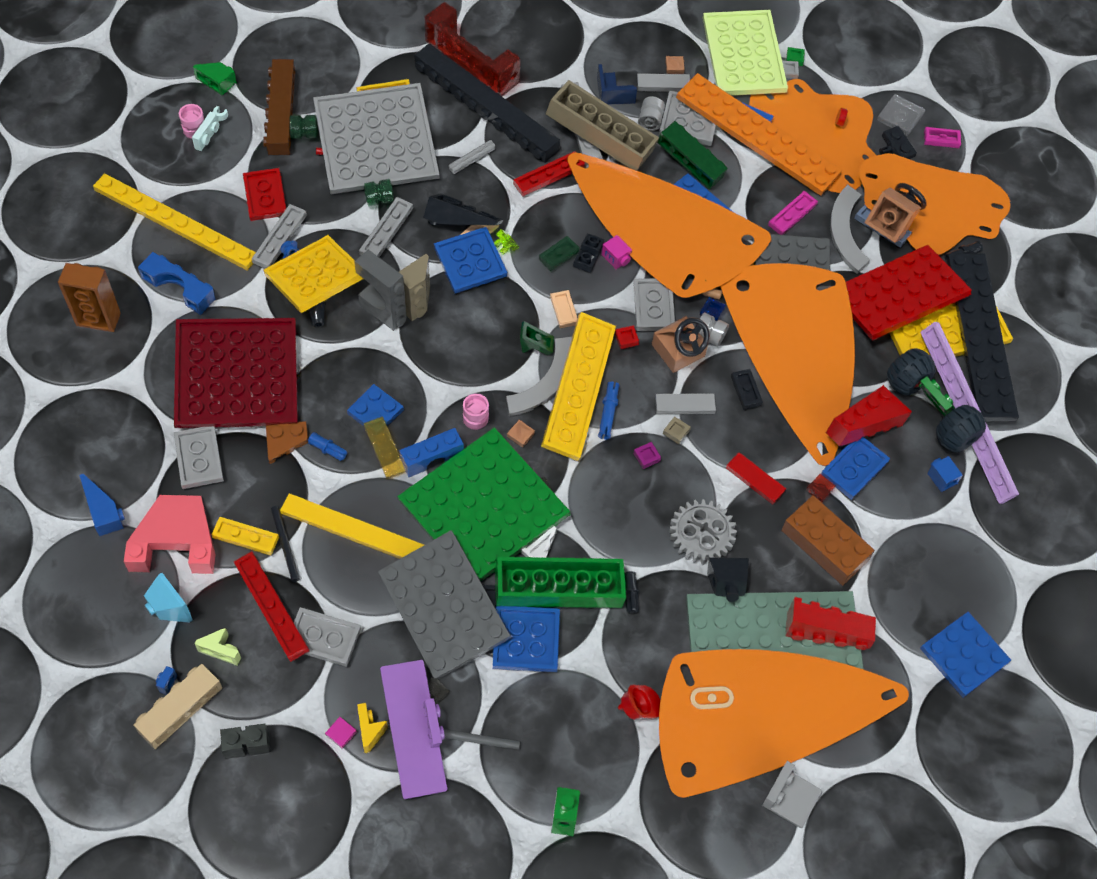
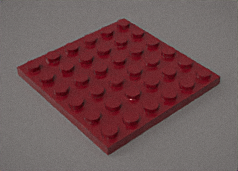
M295 318L176 319L174 428L212 426L255 427L297 424Z

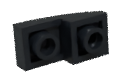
M587 233L581 244L580 251L574 260L573 267L590 273L605 239Z

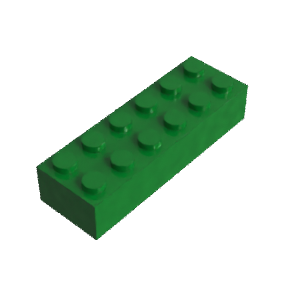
M497 557L495 565L496 606L622 608L626 599L624 560Z

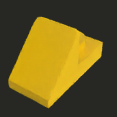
M366 703L357 704L364 753H369L385 733L388 725L387 721L374 723L372 709L367 710Z

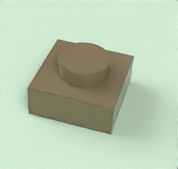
M674 416L663 430V435L680 444L690 431L691 426Z

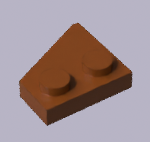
M306 421L297 422V424L266 426L269 464L276 462L275 459L281 455H288L294 449L308 443Z

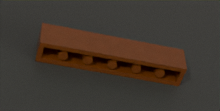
M272 59V67L268 68L271 80L267 82L270 94L266 96L269 108L265 109V116L268 122L264 123V130L267 136L263 137L264 148H267L268 155H290L295 86L294 59Z

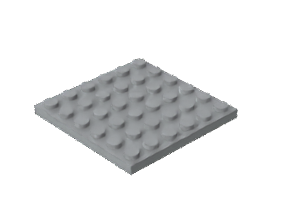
M420 83L313 97L330 194L439 179V170Z

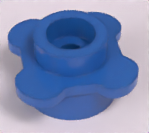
M295 240L286 241L282 244L280 251L284 254L283 259L299 251L297 248L298 243Z

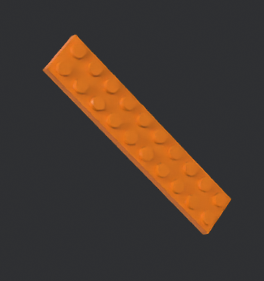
M698 73L677 93L676 98L820 196L842 172V169Z

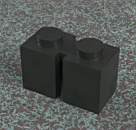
M266 723L245 726L244 731H242L241 727L220 729L221 751L225 759L245 756V750L242 745H246L250 756L270 753L269 731Z

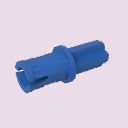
M315 432L308 439V444L317 447L323 454H329L338 460H344L347 455V451L335 445L333 440H327Z

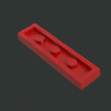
M572 153L513 179V185L523 197L572 174L568 163V156ZM578 160L576 165L585 168L584 161Z

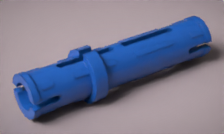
M614 382L607 383L606 397H604L602 402L604 408L598 437L602 439L604 435V440L611 438V429L615 407L618 405L617 395L620 387L617 382L615 387H613Z

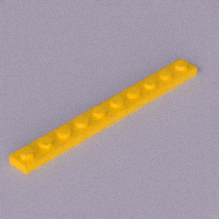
M104 173L93 185L96 192L247 271L253 265L252 257L256 252Z

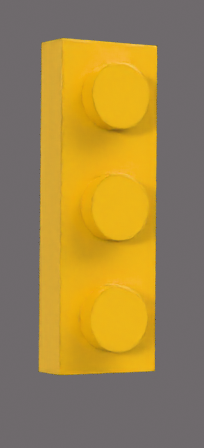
M219 517L211 534L214 539L270 556L279 539L276 533L223 517Z

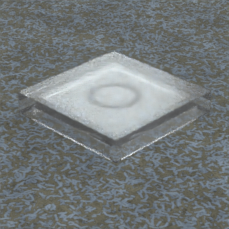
M894 94L879 114L877 120L891 128L899 126L903 133L908 136L924 115L925 109Z

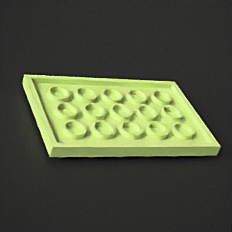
M770 10L703 13L702 18L716 86L730 95L787 93L788 85Z

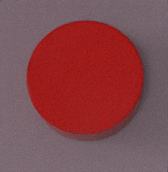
M839 109L835 125L841 127L844 125L848 113L847 109Z

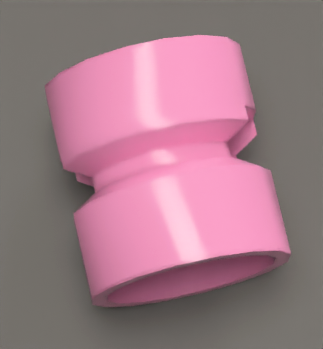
M187 104L179 110L183 133L186 137L192 138L204 121L202 109L196 104Z
M471 394L463 401V421L470 429H482L488 423L489 403L485 396Z

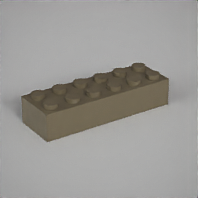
M570 80L551 99L546 111L547 116L628 168L636 171L653 152L659 139L658 136Z

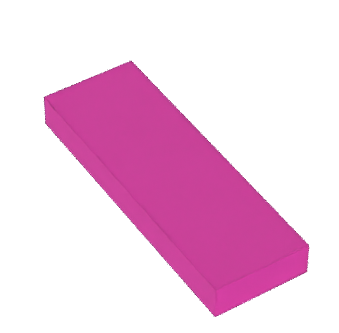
M803 191L772 218L768 226L778 234L784 235L817 205L818 201Z

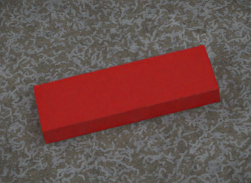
M740 452L726 465L728 471L772 505L786 491L784 486Z

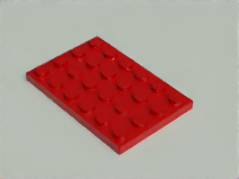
M929 245L923 246L845 282L852 318L872 341L970 296L972 291Z

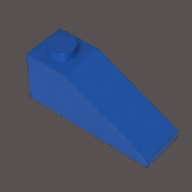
M84 474L79 475L98 535L102 536L124 529L122 521L125 520L122 508L118 509L115 502Z

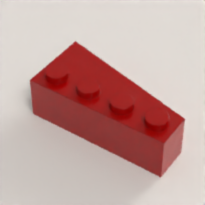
M883 385L835 417L825 433L839 446L858 441L864 436L870 437L880 431H889L895 426L897 428L901 427L912 411Z
M794 597L787 612L785 636L797 641L807 639L818 644L827 642L834 643L838 647L848 645L854 646L859 650L870 649L875 642L876 617L848 611L845 614L838 607L831 606L826 609L820 607L818 602L811 601L810 604L802 603V598Z

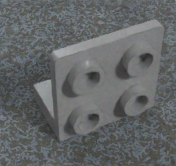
M787 761L762 806L797 827L803 828L822 790L794 774L792 770L795 765Z

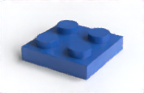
M373 384L347 410V414L378 436L404 410V407Z

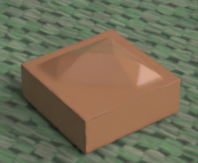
M666 56V73L684 74L683 56Z
M519 420L507 433V437L523 448L533 437L535 430Z

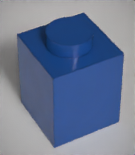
M949 456L944 459L938 458L934 460L927 473L940 492L957 485L963 476Z

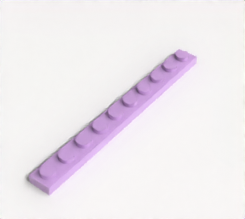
M932 323L920 333L947 392L954 402V407L969 405L980 411L940 323ZM986 424L985 432L972 446L998 503L1003 504L1019 495Z

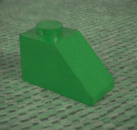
M221 62L196 64L193 66L195 78L222 96L237 83L235 71L230 66H226Z

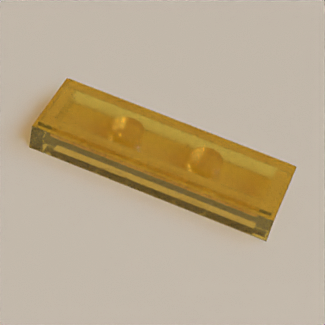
M383 416L364 423L386 480L405 473L406 470Z

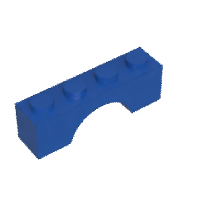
M152 252L138 266L141 278L155 287L166 283H174L183 287L185 305L200 315L215 300L214 289L210 284L199 281L194 274H188L183 271L179 265L170 263L163 255L159 256Z

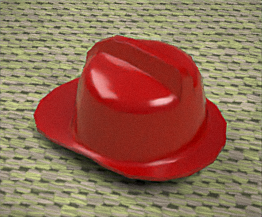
M630 685L628 691L621 697V704L618 706V710L624 711L632 720L659 717L661 700L655 690L649 686Z

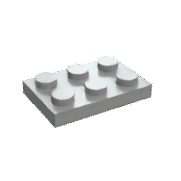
M634 279L636 331H658L675 322L673 292L657 279Z
M214 426L173 432L182 489L224 481Z
M300 607L294 624L310 650L305 655L347 667L359 636L361 625Z

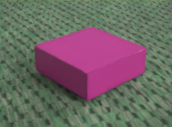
M339 717L325 732V735L342 749L357 731Z

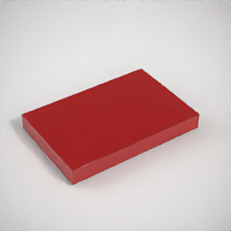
M274 168L243 173L250 221L281 217L286 210L280 169Z

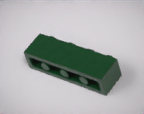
M674 121L660 133L657 143L709 190L724 177L728 169L725 164L718 160L709 149L705 148L697 138L688 133L682 125Z

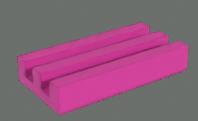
M925 127L924 145L960 148L961 130Z

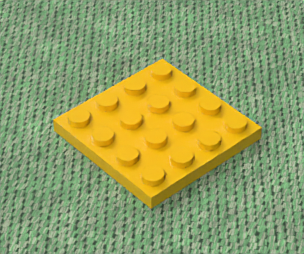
M329 235L263 270L265 276L300 313L309 310L363 279L356 273L355 260Z

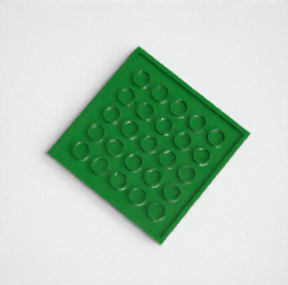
M495 427L397 496L401 504L432 540L452 530L480 582L495 571L497 557H515L523 548H527L550 528L558 525L571 515V511Z

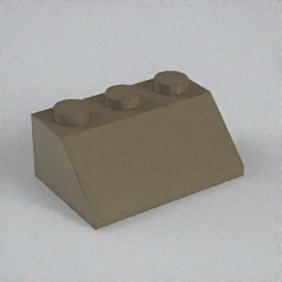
M427 254L399 271L404 278L406 315L411 321L422 317L428 308L430 274L429 256Z

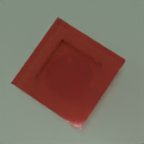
M819 474L806 490L823 502L835 489L836 485Z

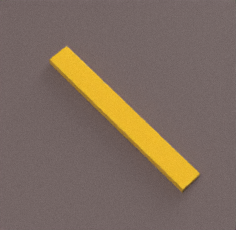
M290 493L280 510L283 515L398 559L424 546V544Z

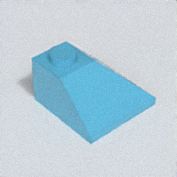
M160 573L144 595L147 601L144 606L151 615L156 614L159 620L190 623L193 619L186 603L164 574Z

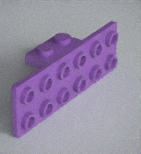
M417 660L382 666L380 672L403 799L446 792L447 784L440 752V745L445 738L443 726H439L438 718L440 717L439 705L435 704L434 698H430L424 661Z

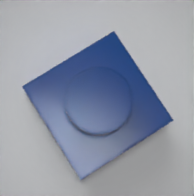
M166 666L164 671H161L157 676L156 686L162 694L167 695L178 677L173 668Z

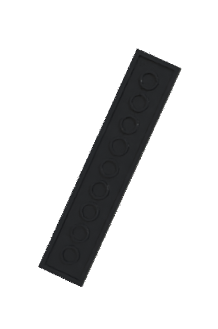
M948 254V266L972 289L970 296L955 302L975 401L985 421H1017L1019 414L986 255Z

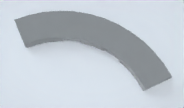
M847 185L834 203L830 219V231L834 246L841 254V258L849 268L858 274L869 263L870 259L858 248L850 230L851 211L862 195Z
M572 337L554 339V360L549 371L536 385L521 393L506 396L509 417L534 410L535 407L542 403L545 404L556 395Z

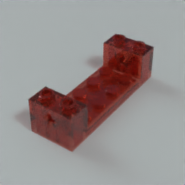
M443 2L425 16L426 42L441 51L496 93L504 96L520 83V58L518 55L507 49L492 60L489 56L479 51L476 46H473L463 36L457 34V11L453 6Z

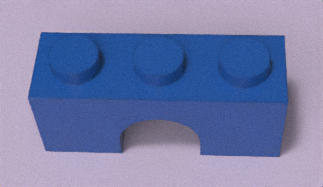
M453 428L399 450L400 462L409 478L426 471L427 465L437 458H443L445 462L464 449V444L456 428Z

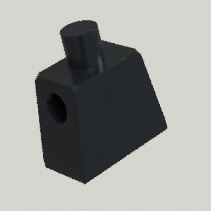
M709 557L707 576L715 595L726 596L729 602H735L739 599V596L745 595L749 558Z

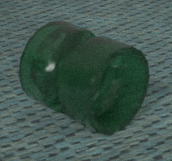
M290 115L291 139H302L303 136L307 139H317L316 115H305L304 118L301 115Z
M383 179L378 184L374 181L364 183L368 207L379 205L380 201L383 204L393 203L394 197L390 179Z

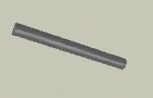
M443 729L446 739L519 750L520 741Z

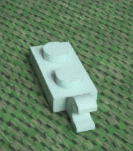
M216 106L213 112L210 111L192 136L196 150L202 151L205 145L209 144L210 138L219 129V121H223L228 117L226 109L223 113H219V106Z

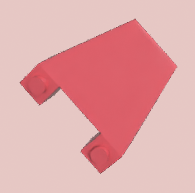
M159 495L126 542L124 564L128 572H150L153 550L190 551L188 564L192 573H214L216 554L201 496Z

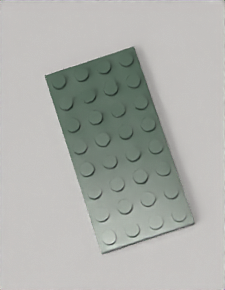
M853 591L745 593L744 596H739V599L735 602H729L726 596H717L715 594H687L686 605L690 652L723 649L780 651L823 658L863 669L861 650L856 649L854 646L838 647L834 643L825 642L818 644L812 640L804 639L797 641L785 636L787 612L794 597L802 598V603L810 604L811 601L818 602L820 607L826 609L831 606L838 607L842 610V613L846 614L848 611L856 612Z

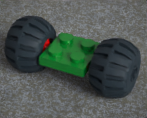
M917 348L906 351L894 360L888 368L887 377L891 387L904 395H911L922 389L923 393L944 416L936 427V434L940 444L952 452H960L968 448L985 432L986 423L983 415L976 408L969 405H962L954 409L952 399L947 394L943 395L939 390L941 389L939 384L934 379L931 380L936 373L932 357L925 351Z

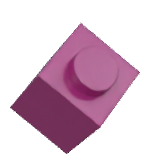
M618 235L603 244L602 256L616 270L621 266H626L631 260L629 254H631L632 249Z

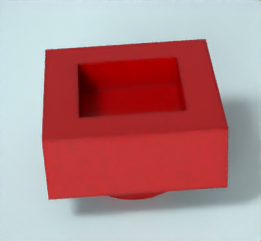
M634 325L615 329L620 349L639 345Z

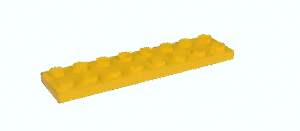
M583 312L578 315L541 447L576 461L581 458L616 329L615 325Z

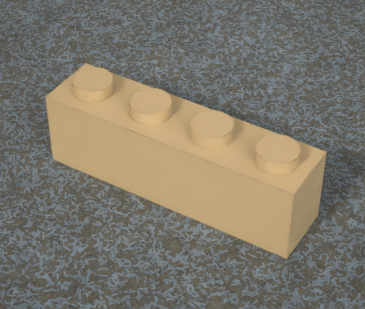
M203 664L194 667L182 682L176 683L171 688L170 693L164 698H159L150 711L141 714L137 718L134 727L154 749H157L222 689L220 681Z

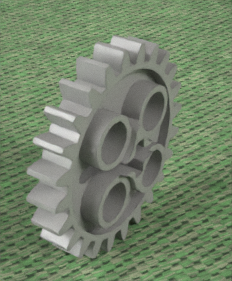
M704 499L701 504L694 500L693 506L686 502L685 508L680 506L679 513H674V519H671L670 523L672 526L669 529V532L673 533L670 540H676L673 547L680 546L678 553L685 552V559L692 556L693 562H695L697 558H700V562L703 564L705 559L709 561V557L721 558V555L726 557L727 550H732V544L736 540L734 537L737 533V530H734L736 523L731 522L732 515L726 516L727 509L720 510L721 504L714 507L713 501L706 505ZM695 517H702L703 520H697ZM713 527H719L721 531H716ZM684 532H691L693 536H687ZM703 542H707V543H709L711 546H710V547H707V546H704L702 543H703Z

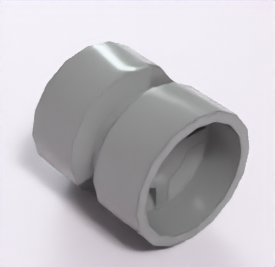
M657 97L645 98L642 103L641 113L639 114L638 124L648 131L658 130L665 109L664 102Z
M703 313L700 319L708 326L710 333L709 343L718 347L727 333L729 324L722 320L715 321L713 316ZM701 329L699 333L704 338V333Z

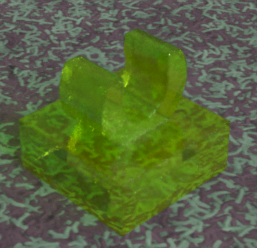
M501 229L496 233L500 239L494 242L495 246L498 248L503 244V247L499 250L500 253L506 254L509 249L515 251L519 248V245L504 230Z

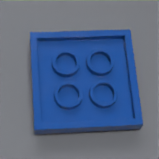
M487 227L434 243V249L454 294L507 277L508 272Z
M496 606V611L509 632L511 639L494 648L492 669L557 672L560 609Z
M969 612L958 618L920 648L962 698L1011 662L1009 656Z

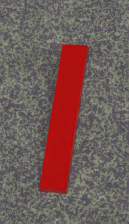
M251 551L234 561L290 662L309 652L310 650L253 552Z

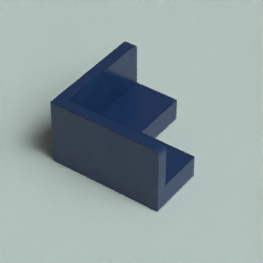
M598 64L597 82L600 100L608 105L635 104L637 87H634V85L617 86L615 72L603 73L602 64Z

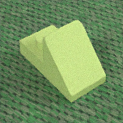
M225 628L202 637L195 642L198 652L237 666L241 660L239 651L235 646L231 644L225 645L228 638V632Z

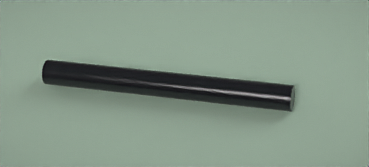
M273 506L271 512L291 581L297 582L300 578L279 506Z

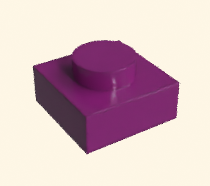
M652 442L634 449L633 454L643 469L661 461V456Z

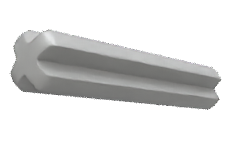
M491 140L485 142L449 164V170L452 174L459 172L495 150V144Z

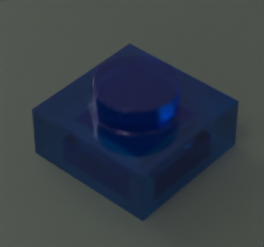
M709 297L702 307L700 315L702 316L703 313H707L713 316L715 321H718L726 305Z

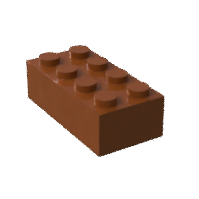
M65 263L58 284L76 326L114 332L121 312L105 269L83 266L78 263Z
M814 495L786 519L781 530L842 586L870 560L875 551Z

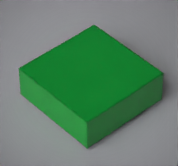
M788 47L786 61L798 62V66H803L805 49Z

